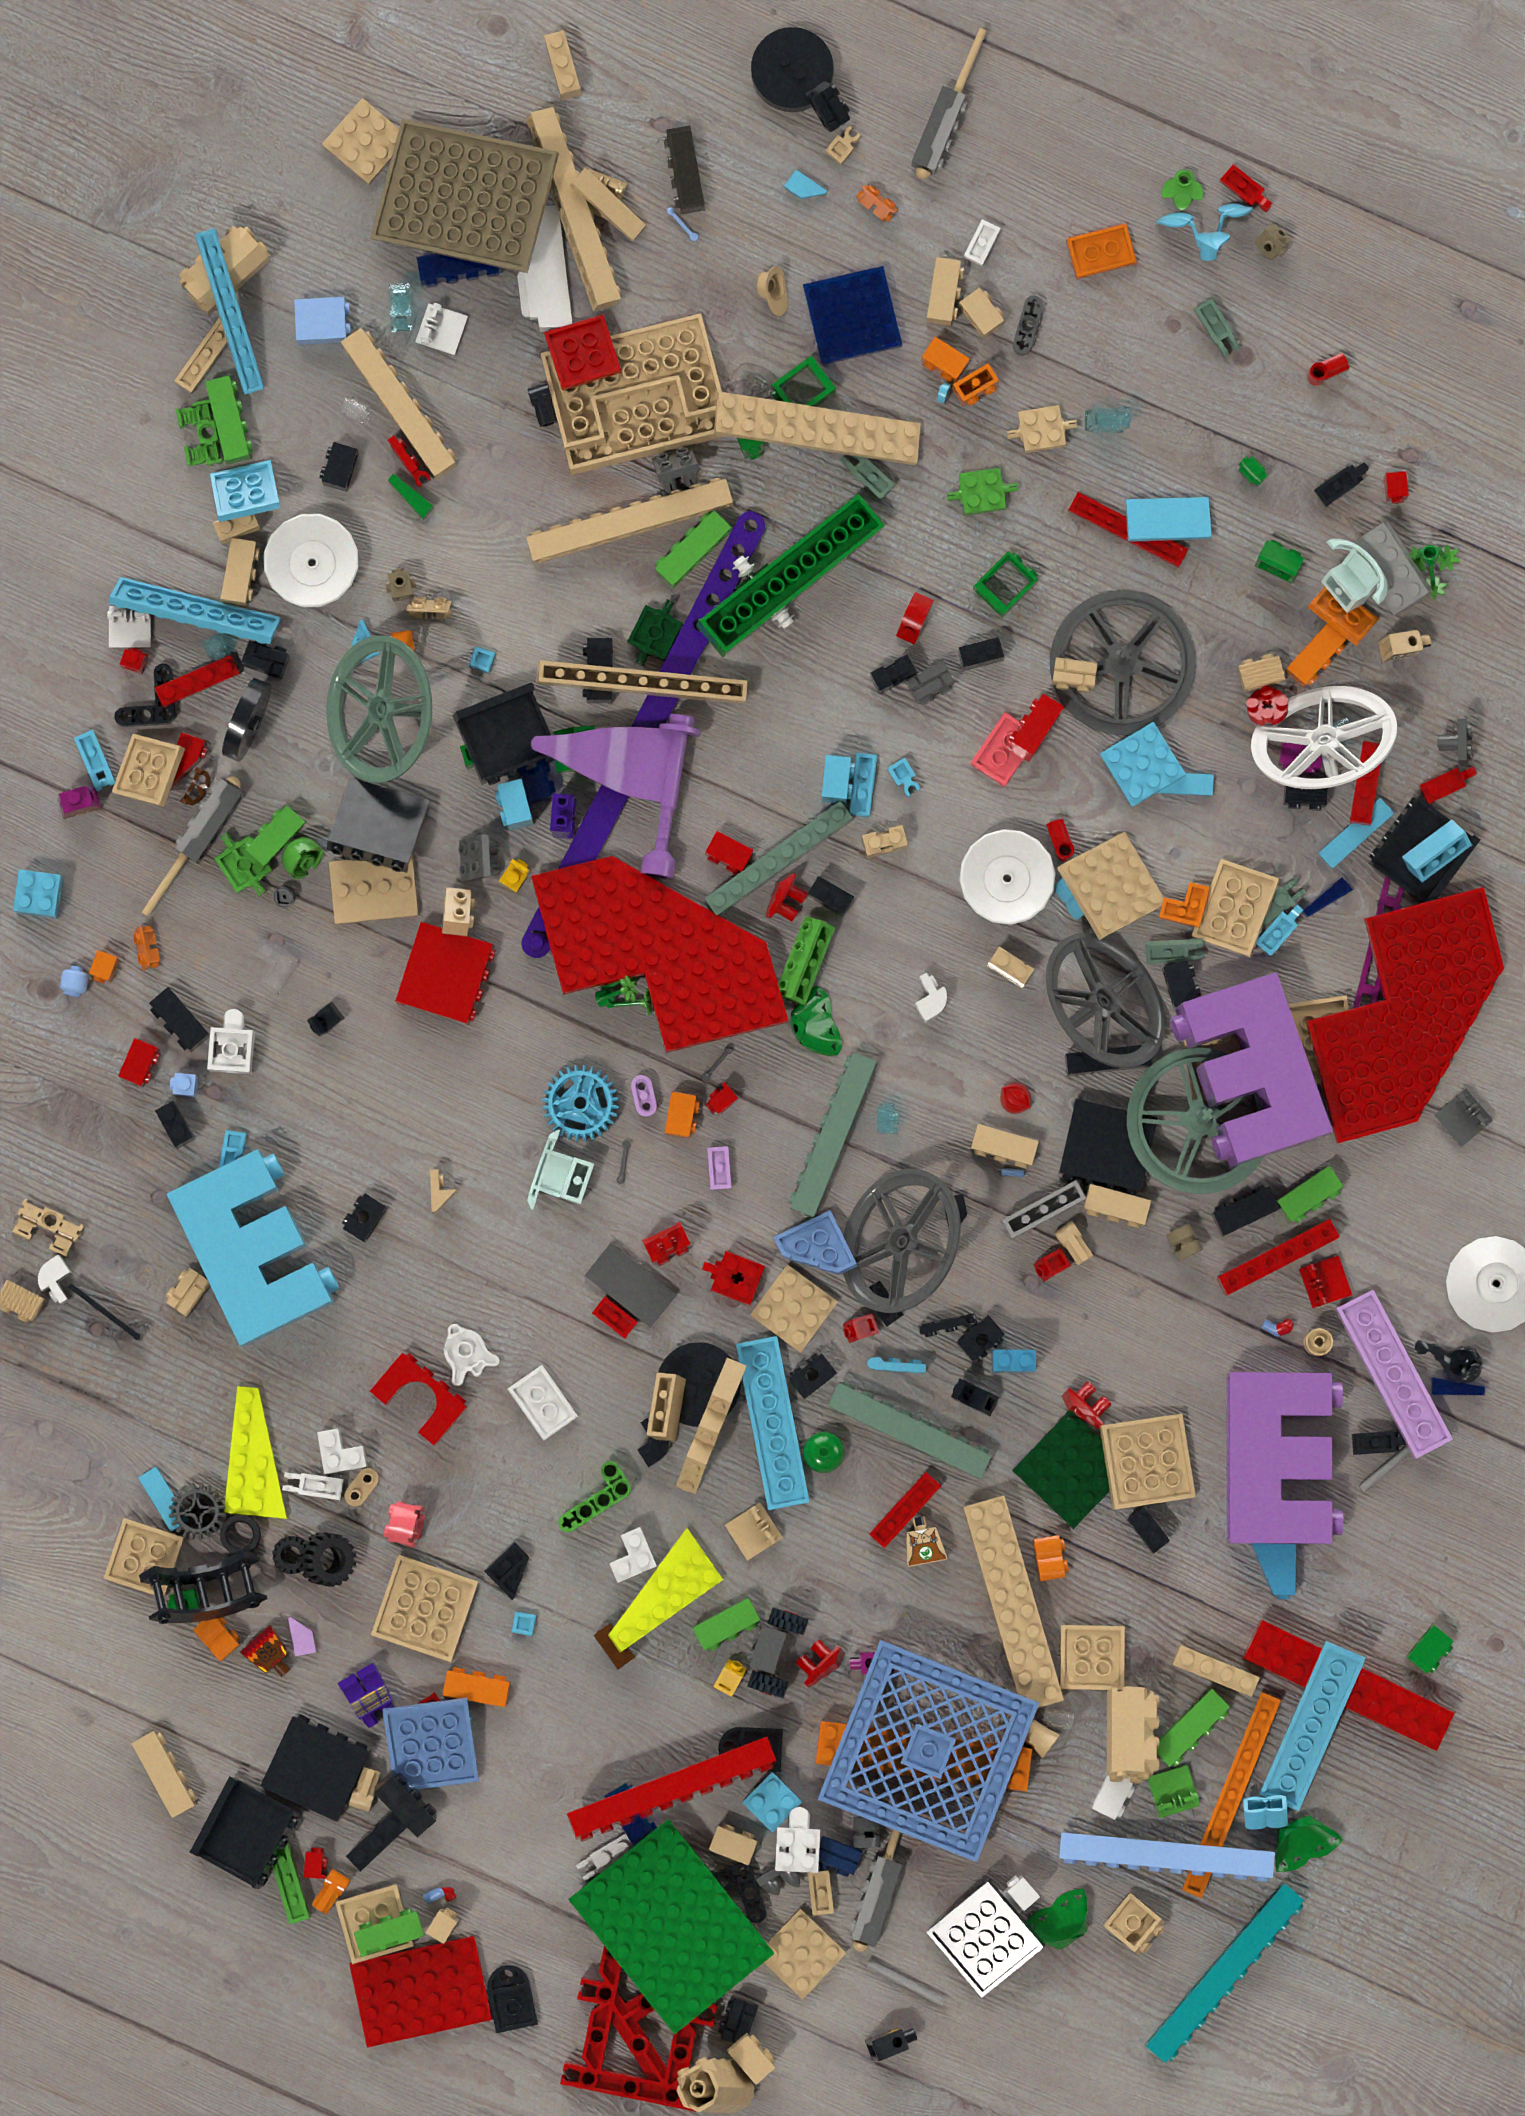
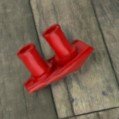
M787 873L775 882V888L766 910V918H772L777 913L790 922L795 919L798 910L783 903V900L788 895L799 903H803L808 894L807 891L793 884L796 877L795 873Z
M1085 1382L1076 1393L1071 1388H1068L1061 1396L1067 1409L1074 1412L1079 1418L1087 1421L1093 1427L1100 1429V1426L1104 1425L1100 1420V1416L1111 1406L1110 1401L1101 1396L1092 1407L1089 1406L1085 1401L1096 1391L1095 1387L1089 1382Z
M819 1639L811 1647V1650L822 1659L818 1666L806 1655H802L797 1660L796 1665L808 1675L807 1680L804 1682L808 1688L840 1667L845 1652L839 1646L831 1651Z

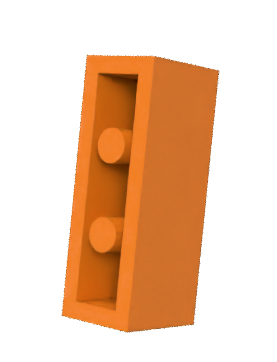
M1327 623L1286 668L1285 672L1303 688L1307 684L1311 686L1319 677L1316 675L1321 668L1325 670L1332 663L1330 658L1335 653L1339 655L1346 647L1344 643L1347 638Z
M453 1667L452 1671L447 1670L442 1696L458 1699L467 1697L469 1701L506 1707L511 1681H506V1676L494 1674V1678L485 1677L486 1673L473 1671V1674L465 1673L463 1668Z

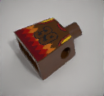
M272 1625L264 1629L240 1651L245 1658L265 1674L274 1669L282 1678L291 1670L283 1661L290 1653Z

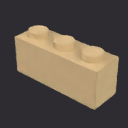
M564 30L544 35L561 101L580 96L581 90Z
M936 257L926 322L951 326L952 320H956L958 308L954 307L955 300H959L961 291L957 284L958 280H962L964 268L960 267L961 261Z
M231 538L221 593L222 602L247 606L248 601H252L253 589H251V582L255 581L257 569L254 568L255 560L259 561L260 548H258L256 542Z
M978 1124L970 1150L974 1151V1155L985 1158L986 1155L994 1156L995 1161L1006 1163L1007 1160L1015 1162L1014 1166L1026 1169L1027 1166H1032L1039 1141Z
M1090 1184L1083 1210H1086V1214L1089 1216L1099 1217V1214L1107 1216L1106 1220L1115 1223H1119V1220L1128 1222L1127 1226L1139 1229L1140 1225L1144 1226L1146 1223L1151 1200Z
M656 1374L647 1436L656 1440L676 1442L686 1379L676 1374Z

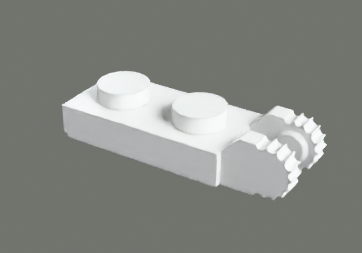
M285 1472L284 1477L287 1479H300L299 1488L283 1485L282 1490L298 1492L301 1495L341 1500L344 1479L305 1473L300 1475Z
M626 1833L590 1854V1857L578 1863L576 1867L577 1869H582L591 1861L594 1862L596 1869L584 1874L583 1879L585 1881L604 1871L634 1846Z

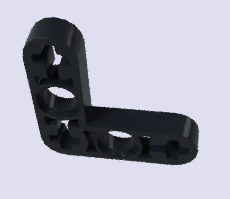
M162 663L155 667L154 689L158 687V683H162V677L158 673L163 668H165L166 672H169L165 676L166 683L174 680L173 670L169 665ZM155 692V705L119 708L114 714V719L121 727L168 725L174 721L176 716L175 703L167 706V711L171 713V716L164 720L160 716V714L164 713V708L162 705L159 706L160 700ZM147 710L151 714L150 719L145 722L139 719L140 712ZM132 711H136L135 718L137 722H133V718H127L124 723L121 719H118L119 716H122V712L132 716Z
M739 1863L713 1872L712 1874L716 1879L719 1874L724 1873L728 1875L729 1882L727 1885L722 1886L724 1889L737 1885L748 1918L752 1922L760 1923L766 1918V1908L750 1865ZM742 1866L744 1869L749 1870L746 1878L743 1879L742 1876L735 1877L737 1882H732V1875L729 1870L733 1869V1874L739 1872V1867ZM745 1888H755L756 1896L752 1899L746 1898L744 1896ZM757 1899L760 1900V1903H756L758 1910H763V1913L760 1914V1919H757L756 1916H751L754 1909L752 1905L748 1907L747 1903L754 1902Z

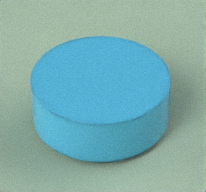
M942 383L937 396L938 402L946 404L952 384Z

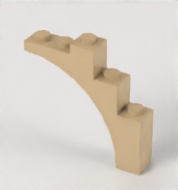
M729 1358L726 1359L686 1456L676 1487L696 1494L729 1408L742 1380L746 1365Z

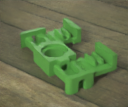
M209 400L194 402L192 407L176 409L180 429L186 428L188 424H193V426L197 427L200 445H197L195 449L184 446L188 467L204 463L206 466H212L214 463L217 465L223 463V458H220L217 443L219 442L216 423L214 420H211L208 406L211 403ZM205 428H211L214 431L211 438L206 439L202 436ZM189 451L191 452L192 461H190Z

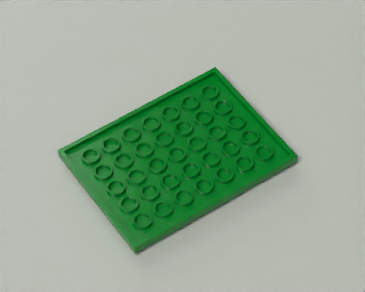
M669 1818L568 1899L674 2035L775 1954Z

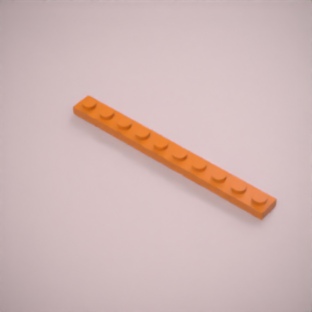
M1261 1692L1200 1845L1223 1846L1281 1702L1280 1699ZM1189 1870L1182 1890L1202 1898L1212 1872H1204V1876L1191 1875L1192 1870Z

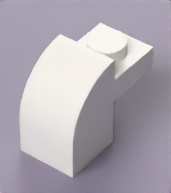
M927 972L919 976V980L928 996L915 1003V1007L925 1023L937 1017L944 1010L947 1001L945 987L936 990L938 984L932 975L928 976Z
M56 1255L41 1267L38 1274V1284L41 1291L51 1289L48 1293L55 1303L59 1301L60 1304H64L69 1301V1298L58 1282L72 1274L61 1255Z

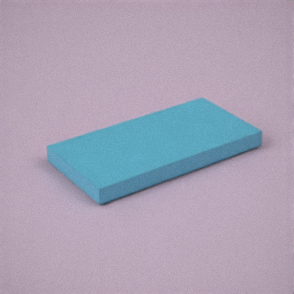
M1209 497L1126 499L1125 501L1128 541L1211 539L1212 537Z

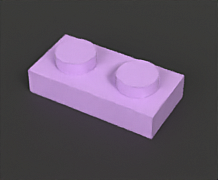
M728 1146L707 1148L710 1190L732 1189Z

